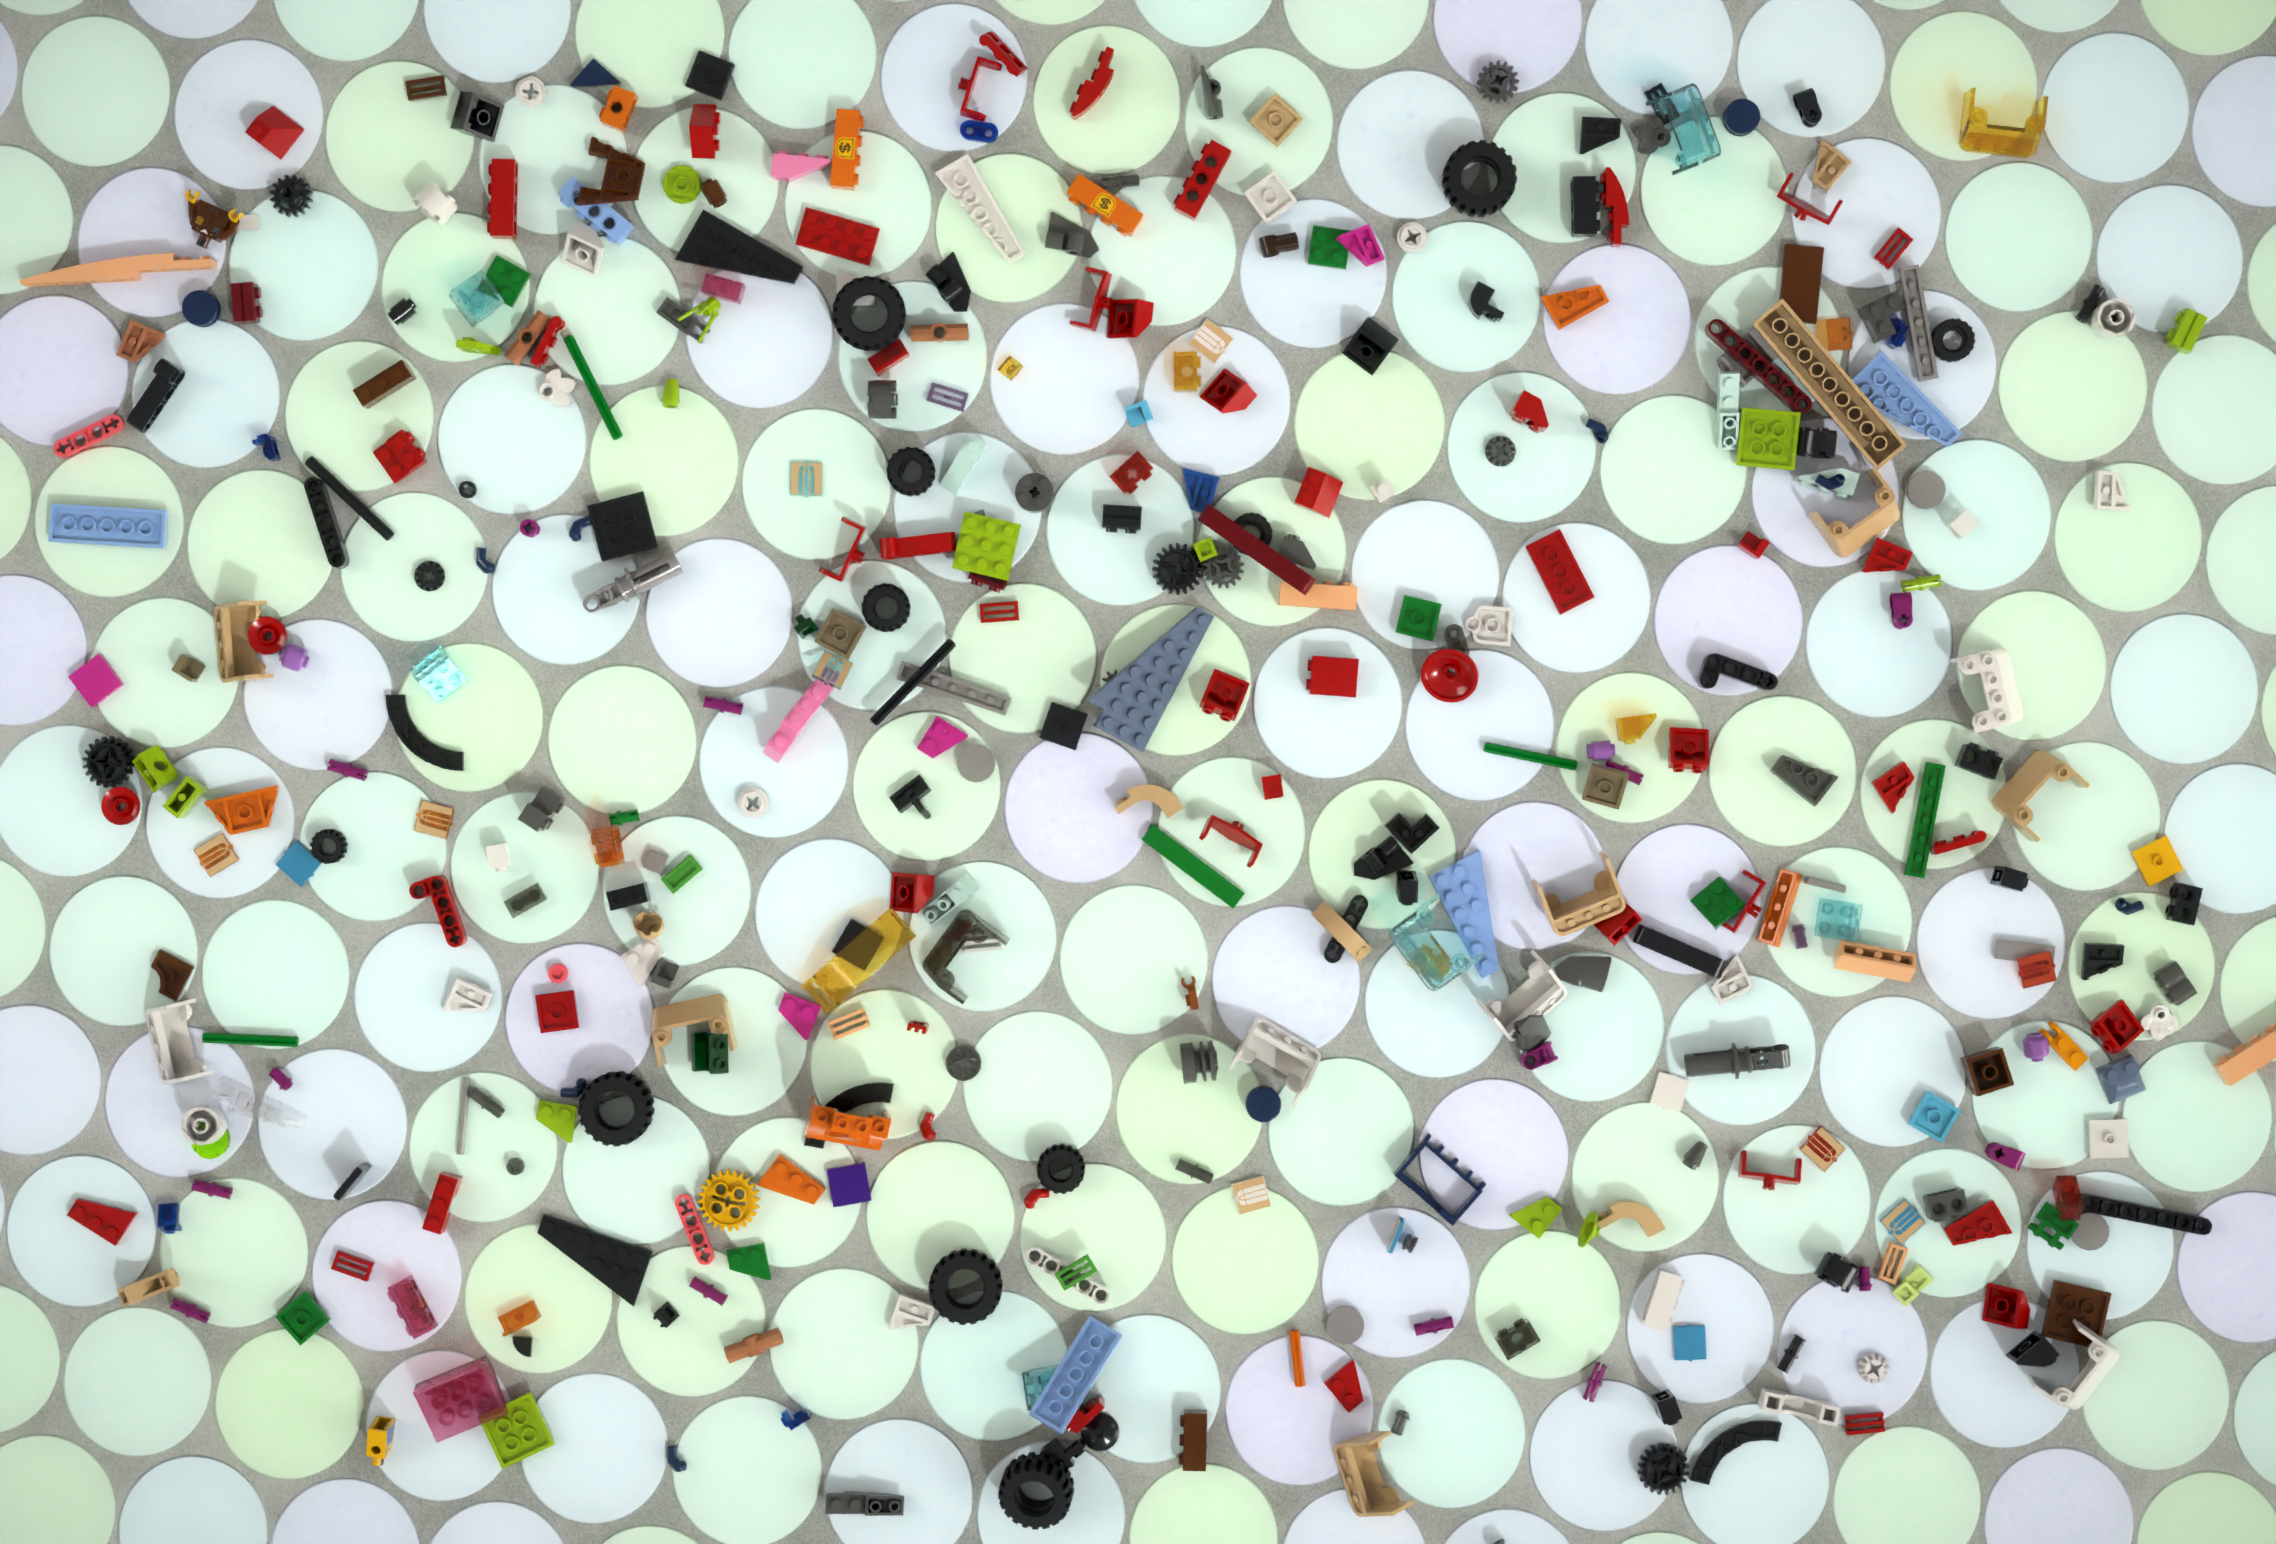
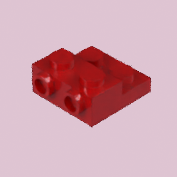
M403 429L388 438L386 443L373 451V454L395 484L427 463L424 458L427 456L420 446L417 448L413 442L415 441L414 436L410 431L406 432Z
M1214 669L1199 707L1206 714L1211 715L1215 713L1220 715V719L1223 721H1235L1250 683Z
M1670 727L1668 768H1672L1674 772H1683L1684 769H1689L1697 774L1707 770L1709 766V729Z
M2123 999L2116 1001L2109 1009L2101 1012L2089 1023L2092 1027V1034L2101 1039L2103 1049L2111 1054L2121 1052L2144 1031V1028Z
M1099 1395L1097 1398L1093 1396L1086 1403V1408L1081 1403L1066 1429L1077 1434L1105 1408V1400Z

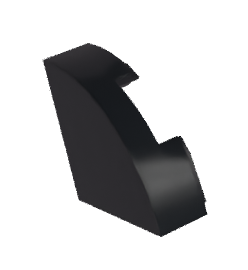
M513 1336V1344L516 1350L526 1357H531L533 1337Z

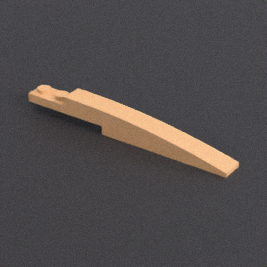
M174 253L130 256L50 271L22 279L20 284L25 287L141 281V273L217 269V261L213 260L210 256H199V259L192 260L191 257H179L178 260V255Z

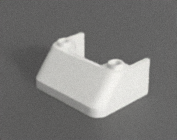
M1534 950L1530 953L1536 961L1530 964L1527 972L1530 978L1504 1001L1501 1002L1499 999H1493L1484 1005L1479 998L1475 1000L1509 1041L1517 1040L1514 1022L1528 1015L1545 1016L1567 995L1565 986Z
M195 998L149 1009L145 1013L159 1076L165 1085L214 1073L213 1070L205 1071V1062L194 1055L186 1020H189L192 1015L190 1003L196 1002Z
M1256 1018L1238 1047L1228 1069L1232 1070L1238 1060L1244 1063H1251L1256 1057L1288 1076L1286 1085L1291 1091L1296 1093L1291 1105L1295 1108L1311 1083L1321 1060V1053L1316 1048L1264 1018Z
M2074 1318L2072 1322L2077 1330L2092 1340L2088 1347V1354L2091 1360L2069 1388L2061 1386L2052 1391L2032 1376L2028 1377L2034 1389L2057 1405L2072 1410L2079 1409L2119 1359V1352L2115 1346Z

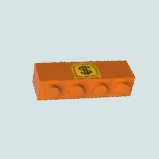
M837 108L830 179L832 189L855 191V185L859 184V174H856V169L861 163L858 147H862L863 137L860 135V128L864 127V116H861L860 110Z
M1079 173L1066 192L1069 202L1076 206L1078 204L1085 207V212L1091 216L1096 214L1101 217L1100 221L1107 226L1112 224L1118 228L1116 231L1125 237L1127 235L1132 237L1144 218V214Z

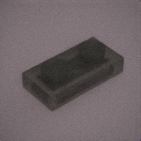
M536 883L504 901V904L512 918H515L546 901L547 897L539 883Z

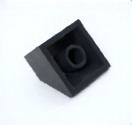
M461 91L450 128L469 136L494 142L505 105L474 92Z
M1367 317L1342 351V354L1373 375L1399 339Z
M2033 1331L2005 1356L2017 1365L2046 1367L2055 1363L2056 1357L2060 1354L2044 1336Z

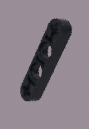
M1362 895L1354 896L1342 916L1344 920L1348 915L1355 917L1356 922L1351 926L1354 931L1368 907L1367 899ZM1362 898L1364 907H1359L1357 912H1360V915L1349 912L1350 908L1353 910L1356 908L1354 901H1359ZM1332 936L1324 950V958L1329 963H1336L1341 959L1345 948L1342 947L1341 950L1337 948L1335 952L1338 955L1337 958L1333 957L1330 960L1327 953L1328 951H1333L1335 947L1331 945L1332 942L1342 946Z

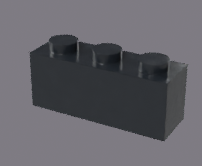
M1573 176L1570 180L1571 236L1595 237L1597 231H1600V220H1597L1600 202L1596 201V193H1599V181H1596V176Z

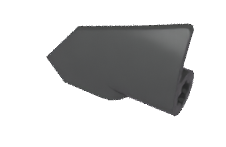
M1201 65L1206 119H1221L1224 117L1222 100L1216 99L1220 94L1221 85L1217 80L1209 79L1204 65ZM1211 85L1217 88L1214 93L1212 92Z
M1054 212L1050 213L1045 248L1062 250L1070 255L1091 258L1099 251L1090 231Z
M1569 956L1554 967V970L1561 981L1602 992L1612 958Z
M1528 1015L1513 1024L1517 1034V1046L1522 1051L1533 1050L1551 1035L1543 1015Z

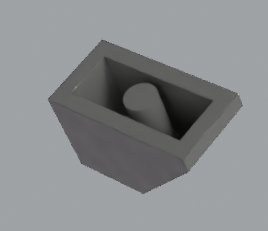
M1289 534L1288 537L1284 536L1279 554L1295 565L1315 570L1316 564L1304 542L1299 540L1300 537Z

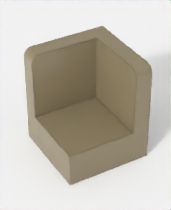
M181 654L171 670L186 680L196 683L203 673L205 665L187 654Z

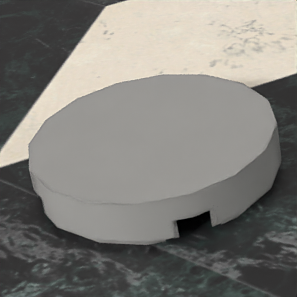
M1918 472L1907 483V497L1911 504L1917 508H1934L1945 497V483L1935 472Z
M979 744L970 745L959 754L957 760L958 770L966 780L982 782L988 779L994 772L995 757L985 746Z
M2083 1212L2074 1218V1221L2079 1226L2072 1234L2071 1239L2078 1247L2088 1251L2097 1250L2107 1242L2109 1226L2101 1215Z
M1339 1306L1328 1315L1326 1330L1330 1338L1336 1343L1342 1345L1352 1344L1362 1336L1364 1320L1360 1312L1355 1308Z

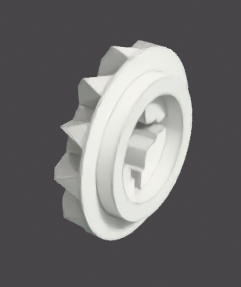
M532 76L520 80L515 90L517 100L529 108L538 107V105L544 102L547 95L544 83ZM533 85V90L537 93L533 94L530 100V96L526 92L530 91Z
M1416 222L1404 224L1397 234L1398 246L1403 251L1411 254L1421 251L1428 240L1425 228ZM1409 232L1412 235L1419 234L1415 239L1416 245L1412 241L1405 242L1409 238Z
M748 788L740 794L738 808L744 816L758 818L765 814L768 808V797L764 791L758 788ZM748 798L753 800L758 798L757 805L759 809L754 806L747 809L750 805Z
M1869 1353L1859 1361L1858 1373L1865 1382L1876 1384L1882 1382L1885 1377H1888L1889 1366L1887 1360L1882 1355ZM1870 1362L1875 1366L1879 1365L1877 1368L1878 1375L1874 1372H1869L1871 1370Z

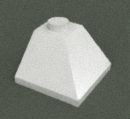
M577 221L567 233L561 260L562 263L595 278L598 276L604 251V245L596 230Z

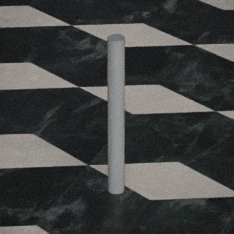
M463 1077L456 1152L458 1155H464L468 1096L471 1078Z

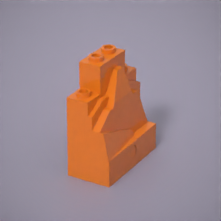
M811 1096L803 1134L804 1137L880 1151L882 1140L886 1141V1138H888L891 1118L887 1110H882L881 1117L873 1115L863 1117L838 1112L836 1108L818 1105L816 1098Z

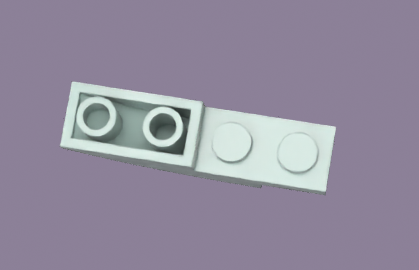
M1739 371L1719 372V388H1717L1718 450H1738L1740 416L1738 411Z

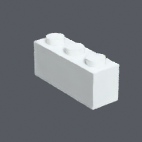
M1661 1268L1657 1269L1641 1319V1323L1644 1326L1666 1332L1667 1328L1671 1327L1673 1320L1671 1314L1678 1305V1299L1676 1298L1678 1292H1681L1684 1286L1683 1277L1680 1274Z

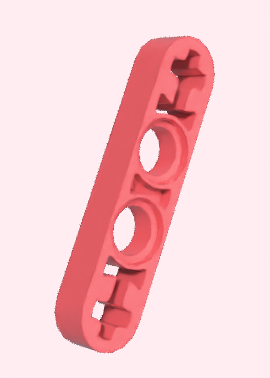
M109 415L55 442L53 446L54 453L59 457H70L121 432L125 427V421L118 415ZM113 419L119 421L117 428L113 426L106 428L105 426L113 424ZM99 426L102 428L103 433L100 437H95L93 430ZM79 435L85 437V443L81 446L76 443V438ZM72 444L75 449L73 447L66 448V453L59 451L62 448L61 445L68 446Z
M686 1193L680 1194L675 1200L676 1209L697 1261L702 1265H708L714 1259V1250L693 1198ZM682 1197L684 1200H689V1203H687L688 1210L690 1208L693 1209V1211H689L685 1215H683V1212L686 1211L685 1206H680L679 1204L682 1201ZM688 1215L696 1217L695 1225L687 1224L686 1217ZM695 1233L703 1235L704 1240L702 1243H696L693 1240ZM705 1243L707 1246L704 1247L706 1253H710L708 1261L705 1258H701L703 1254L702 1249L697 1250V1247H701Z

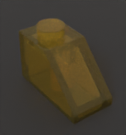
M1656 713L1615 718L1618 741H1624V744L1635 743V739H1640L1656 719Z

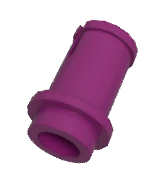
M275 1067L270 1072L269 1076L280 1086V1090L287 1091L293 1085L292 1078H288L279 1067Z
M1860 1267L1858 1275L1859 1284H1857L1859 1291L1871 1290L1870 1267Z

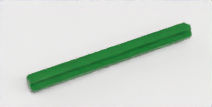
M566 336L563 340L612 439H620L623 434L574 336Z

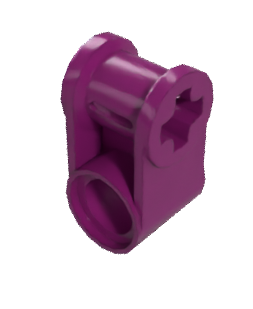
M1911 592L1890 593L1889 601L1892 624L1896 629H1905L1913 622ZM1902 617L1906 619V622L1902 623L1898 619Z
M1546 1041L1531 1051L1523 1052L1519 1058L1521 1066L1533 1070L1556 1061L1558 1056L1553 1052L1552 1042ZM1531 1055L1534 1061L1531 1065L1527 1066L1525 1059Z
M1996 1142L1989 1143L1985 1148L1987 1157L2019 1171L2026 1154Z

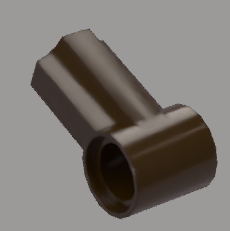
M1296 232L1279 236L1268 235L1259 238L1263 258L1299 249Z

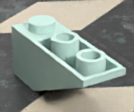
M1838 468L1798 476L1794 481L1799 482L1800 486L1806 488L1814 486L1817 487L1819 492L1828 493L1831 491L1836 493V497L1847 499V497L1854 495L1860 473ZM1819 474L1826 478H1831L1837 474H1842L1845 477L1844 484L1833 490H1827L1815 483V479Z
M966 874L922 909L920 913L932 927L979 888L969 875Z

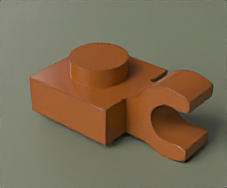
M1191 976V984H1186L1183 977L1181 978V984L1188 989V995H1185L1186 1004L1191 1006V1010L1199 1009L1195 977Z

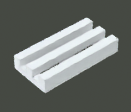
M1001 930L962 934L964 953L1002 950ZM997 935L998 937L996 939L967 941V937ZM998 942V946L968 948V945Z

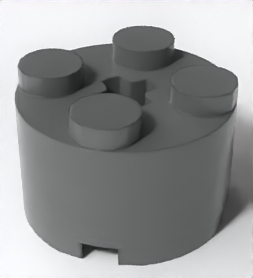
M873 380L868 382L867 396H869V402L867 404L869 418L897 419V407H894L898 406V394L894 393L897 392L896 380Z
M1030 473L1024 475L1018 481L1015 488V497L1020 507L1025 511L1040 513L1052 504L1054 490L1047 477L1039 473ZM1036 488L1040 494L1032 498V494L1029 492Z

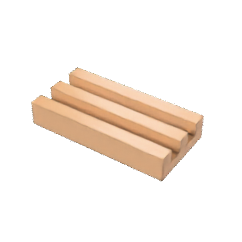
M864 1008L828 1022L834 1040L871 1026ZM862 1013L863 1017H860L838 1027H834L833 1025L835 1023H838L840 1021H843L845 1019ZM863 1020L865 1021V1024L837 1035L836 1031Z
M1889 1241L1876 1277L1896 1284L1909 1248ZM1893 1247H1894L1895 1249H1894V1252H1893V1254H1892L1890 1263H1889V1265H1888L1886 1274H1885V1276H1883L1884 1271H1885L1886 1266H1887V1263H1888V1260H1889V1257H1890V1255H1891L1892 1249H1893ZM1900 1249L1902 1252L1891 1279L1889 1277Z

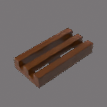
M444 75L405 81L409 101L447 96ZM440 81V84L411 89L412 85ZM436 89H441V90H442V91H436V92H430V93H423V94L412 95V93H417V92L430 91V90H436Z

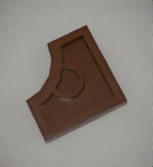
M159 949L151 964V967L160 977L159 993L177 1001L195 967L162 949Z

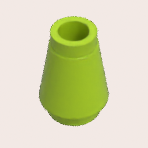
M667 379L661 398L663 407L677 408L680 403L678 380Z

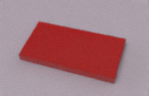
M1560 529L1525 546L1559 615L1594 598Z

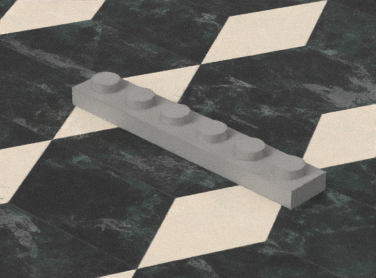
M1919 264L1898 268L1918 382L1937 379L1939 376Z
M902 661L896 679L906 682L920 667ZM931 671L917 685L918 687L1002 715H1006L1011 701L1009 696Z

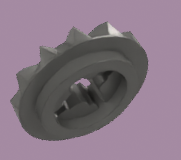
M1504 436L1493 437L1485 447L1487 460L1499 467L1510 464L1516 454L1515 444L1510 438ZM1505 444L1504 452L1507 455L1501 454L1496 458L1498 451L1495 447L1500 448Z

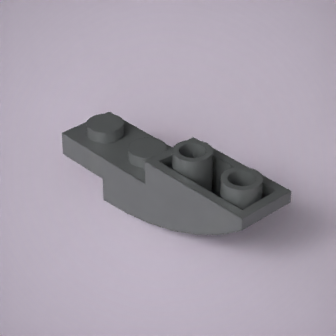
M857 1491L826 1493V1514L894 1516L903 1515L904 1495Z

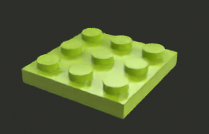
M1742 407L1736 465L1795 470L1801 412Z
M965 512L952 568L1008 581L1021 524Z
M532 1391L478 1416L502 1469L555 1445L554 1438Z

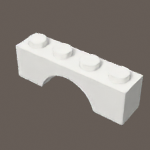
M1761 1387L1757 1405L1763 1411L1796 1415L1836 1427L1841 1407L1836 1403Z

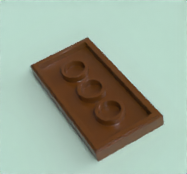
M1785 244L1779 300L1783 298L1804 324L1815 325L1817 322L1824 247Z

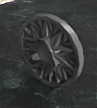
M960 1045L949 1052L946 1058V1068L953 1078L959 1081H967L973 1079L979 1073L981 1058L974 1048Z

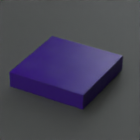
M865 1162L827 1169L833 1208L872 1200Z

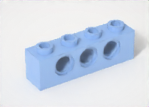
M571 176L558 192V195L561 197L560 202L568 208L570 206L576 209L575 214L581 219H589L591 221L590 226L598 232L600 230L605 232V238L612 244L617 242L621 245L635 227L606 203L577 205L576 198L579 196L580 187L585 186ZM599 208V214L595 217L591 216V210ZM614 220V226L610 229L606 228V222Z

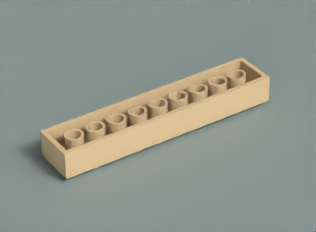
M1783 298L1752 323L1874 468L1876 467L1878 470L1907 446L1904 440Z

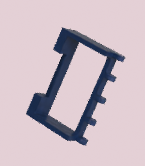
M1428 1133L1393 1174L1453 1226L1483 1192L1482 1189L1486 1183L1482 1181L1477 1186L1469 1178L1473 1171L1469 1170L1464 1175L1455 1167L1459 1159L1455 1157L1451 1162L1440 1154L1444 1149L1442 1144L1436 1150L1427 1142L1431 1138V1135ZM1425 1146L1475 1189L1453 1215L1403 1172Z

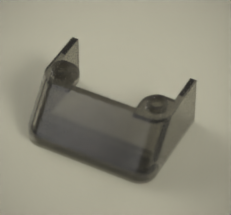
M963 909L956 915L924 959L922 964L923 970L939 988L961 1004H964L968 997L953 986L955 977L947 969V966L968 938L975 943H982L991 935L1005 946L1010 938L970 909Z

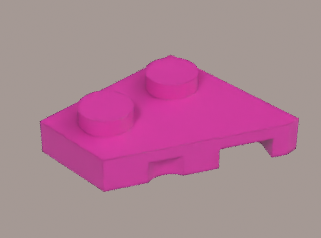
M1369 224L1339 235L1336 238L1365 267L1385 259Z
M936 716L917 749L929 757L935 758L966 739L968 735Z
M785 992L778 1011L805 1040H808L821 1005Z

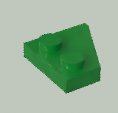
M765 1242L726 1250L730 1270L765 1280L772 1279Z

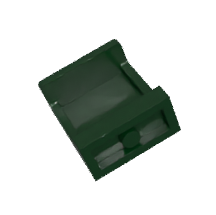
M713 1032L691 1033L692 1071H709L710 1074L729 1073L728 1034H716Z

